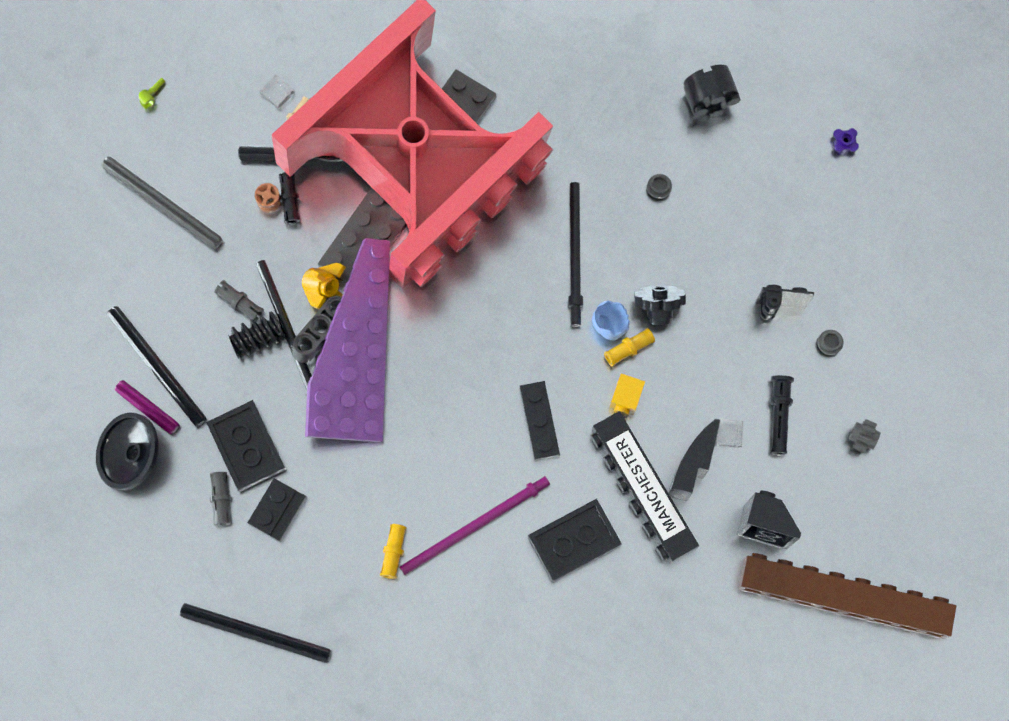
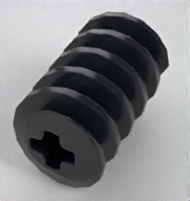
M270 311L269 320L260 315V324L250 319V328L244 323H241L240 332L234 326L231 327L229 339L237 358L240 359L241 350L250 355L251 346L260 351V342L269 347L270 338L277 344L279 343V335L281 334L284 338L285 336L276 315Z

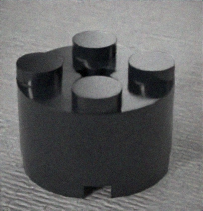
M721 64L711 66V71L704 73L703 69L684 80V91L695 117L709 115L710 118H715L724 113L723 109L740 102L741 99L728 66Z

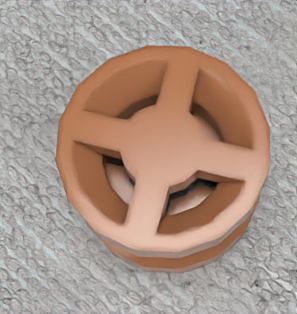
M264 183L257 187L254 197L258 207L266 213L276 212L282 204L278 188L271 183Z

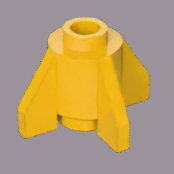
M333 263L319 268H310L305 272L302 278V287L313 308L320 309L325 303L326 298L343 296L338 291L339 281L336 277H341L346 268L344 265Z

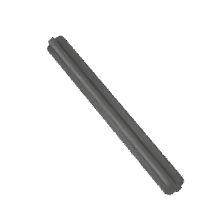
M111 156L106 157L102 162L103 169L210 247L217 249L222 243L221 236Z

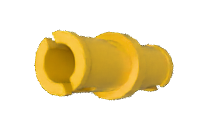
M646 328L631 338H624L621 344L605 351V359L610 366H614L629 356H636L637 351L654 343L655 337L650 329Z
M390 524L387 546L383 547L385 555L380 576L389 579L397 578L399 560L404 554L402 546L407 527L399 524Z

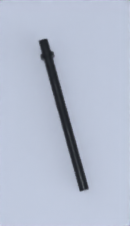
M258 261L256 266L292 353L296 335L266 261ZM294 358L307 390L310 377H312L307 363H301Z

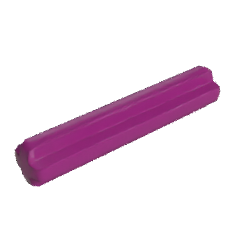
M121 380L116 385L115 391L166 432L172 435L179 428L177 421L126 381Z

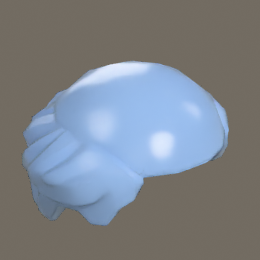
M609 300L601 302L592 316L594 329L608 340H617L629 330L630 320H628L627 309L621 303Z

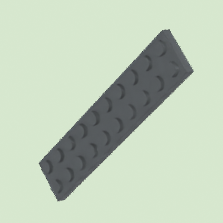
M455 69L442 87V90L477 124L497 97L495 92ZM371 187L318 262V266L323 267L333 263L344 265L346 268L338 279L347 283L361 243L365 238L390 241L391 248L407 224Z

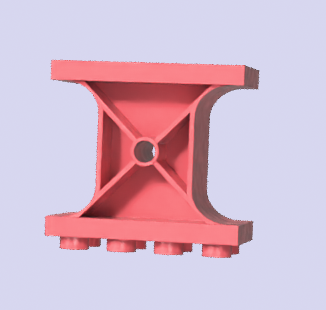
M416 0L272 134L276 164L290 177L312 158L319 156L340 158L349 164L404 219L408 226L409 234L391 253L389 276L402 289L412 279L420 287L424 286L442 267L439 262L445 255L441 251L449 245L457 253L468 244L477 233L475 227L481 221L478 216L484 211L492 219L500 213L513 198L510 194L518 185L515 180L519 177L526 185L529 184L546 167L547 162L545 160L553 151L547 144L553 125L540 112L516 131L503 134L489 132L481 128L420 68L416 59L431 46L436 10L426 0Z

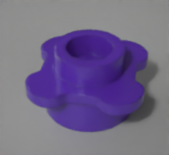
M854 128L845 131L836 129L833 133L835 138L834 149L837 152L843 153L857 151L859 148V144L856 142L858 132Z

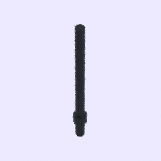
M578 182L570 183L571 295L568 296V307L571 308V327H581V308H583L580 271V183Z

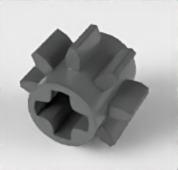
M865 419L862 424L856 422L849 436V440L854 441L852 448L863 453L867 448L873 450L881 432L875 429L877 423Z

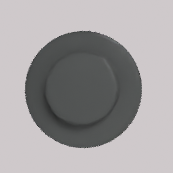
M663 174L653 175L647 183L649 194L658 199L667 197L672 189L671 180Z
M826 330L818 338L819 349L827 355H835L843 348V337L835 330Z

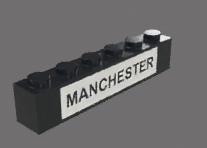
M618 411L593 425V434L590 435L593 443L597 448L601 447L606 455L603 459L610 470L614 469L619 478L616 481L623 493L628 492L632 501L629 503L636 515L641 514L645 521L642 524L649 538H655L659 545L656 547V550L663 561L667 559L669 564H672L699 547L698 542L621 412Z

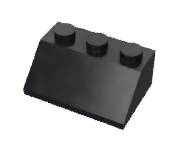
M761 490L760 493L755 492L744 505L737 535L788 549L800 539L801 532L783 501L775 498L776 495L774 493Z

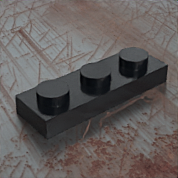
M545 381L520 385L534 460L540 461L560 457Z

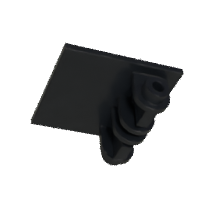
M767 285L762 287L755 304H761L760 315L764 320H772L780 306L805 309L814 296V292H809L806 288L794 287L792 290L782 289L779 285Z

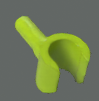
M160 78L149 90L144 89L139 92V102L145 109L154 105L156 100L152 95L166 82L163 78Z

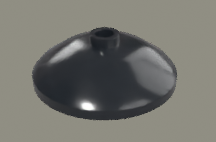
M124 413L114 418L106 426L99 438L96 449L97 471L106 485L118 490H129L141 484L151 473L158 456V436L152 422L147 417L137 413Z

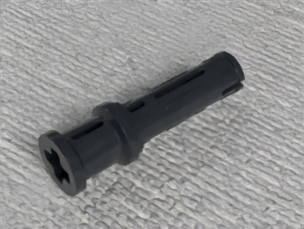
M776 375L771 376V382H773V397L770 398V403L773 406L771 454L785 455L787 454L789 407L793 404L791 383L794 382V378ZM781 386H783V394H782V395H781ZM781 419V438L779 439V422Z

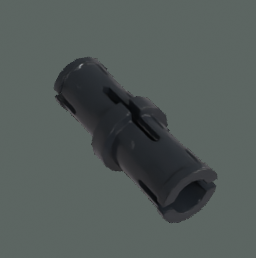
M286 172L280 173V202L283 205L284 223L295 224L300 222L298 201L300 199L299 194L296 192L295 173L291 177Z

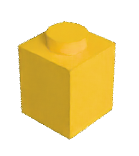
M621 373L610 408H613L615 413L620 411L623 416L634 415L645 381Z

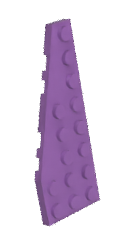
M365 238L361 243L349 281L345 285L341 302L337 306L325 338V344L321 354L318 356L315 370L307 385L305 437L367 442L383 441L390 241Z

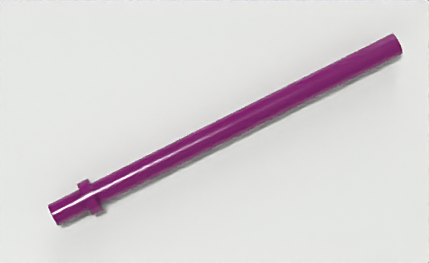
M544 476L533 484L529 482L522 491L399 566L404 575L410 573L532 496L535 498L539 495L538 492L550 485L548 479Z

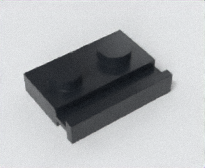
M273 478L247 523L282 542L306 501L307 496Z

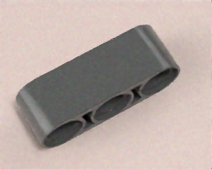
M333 296L329 298L295 337L292 354L297 361L301 363L310 362L323 348L326 335L334 317L330 309L337 308L342 297ZM316 326H323L327 331L318 333L314 328ZM306 344L311 349L303 352L298 349V346Z

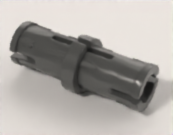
M225 280L220 282L222 287L217 285L214 293L229 302L231 308L235 311L240 310L255 322L259 319L257 315L263 314L264 309L248 299L246 293L243 291L239 292Z
M227 472L210 473L212 487L210 503L213 504L214 526L231 524L229 514L231 495L228 494Z

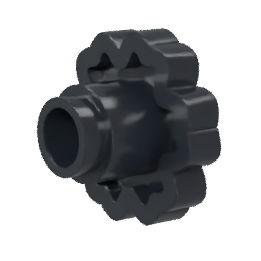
M650 285L641 287L640 291L634 292L635 306L647 310V317L650 318L651 324L667 325L670 323V318L673 317V310L680 309V306L686 304L685 290L678 289L676 286Z

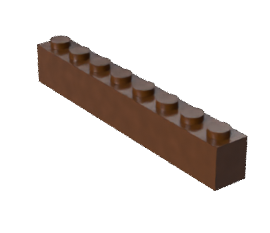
M752 553L751 556L744 558L738 586L739 590L943 639L952 636L957 605L950 604L949 599L933 596V599L923 597V593L914 590H907V593L899 592L897 587L893 585L881 584V587L870 585L871 581L868 579L855 578V581L845 579V575L838 572L830 571L829 575L819 573V568L804 565L803 568L794 567L791 561L778 559L777 562L767 560L766 555Z

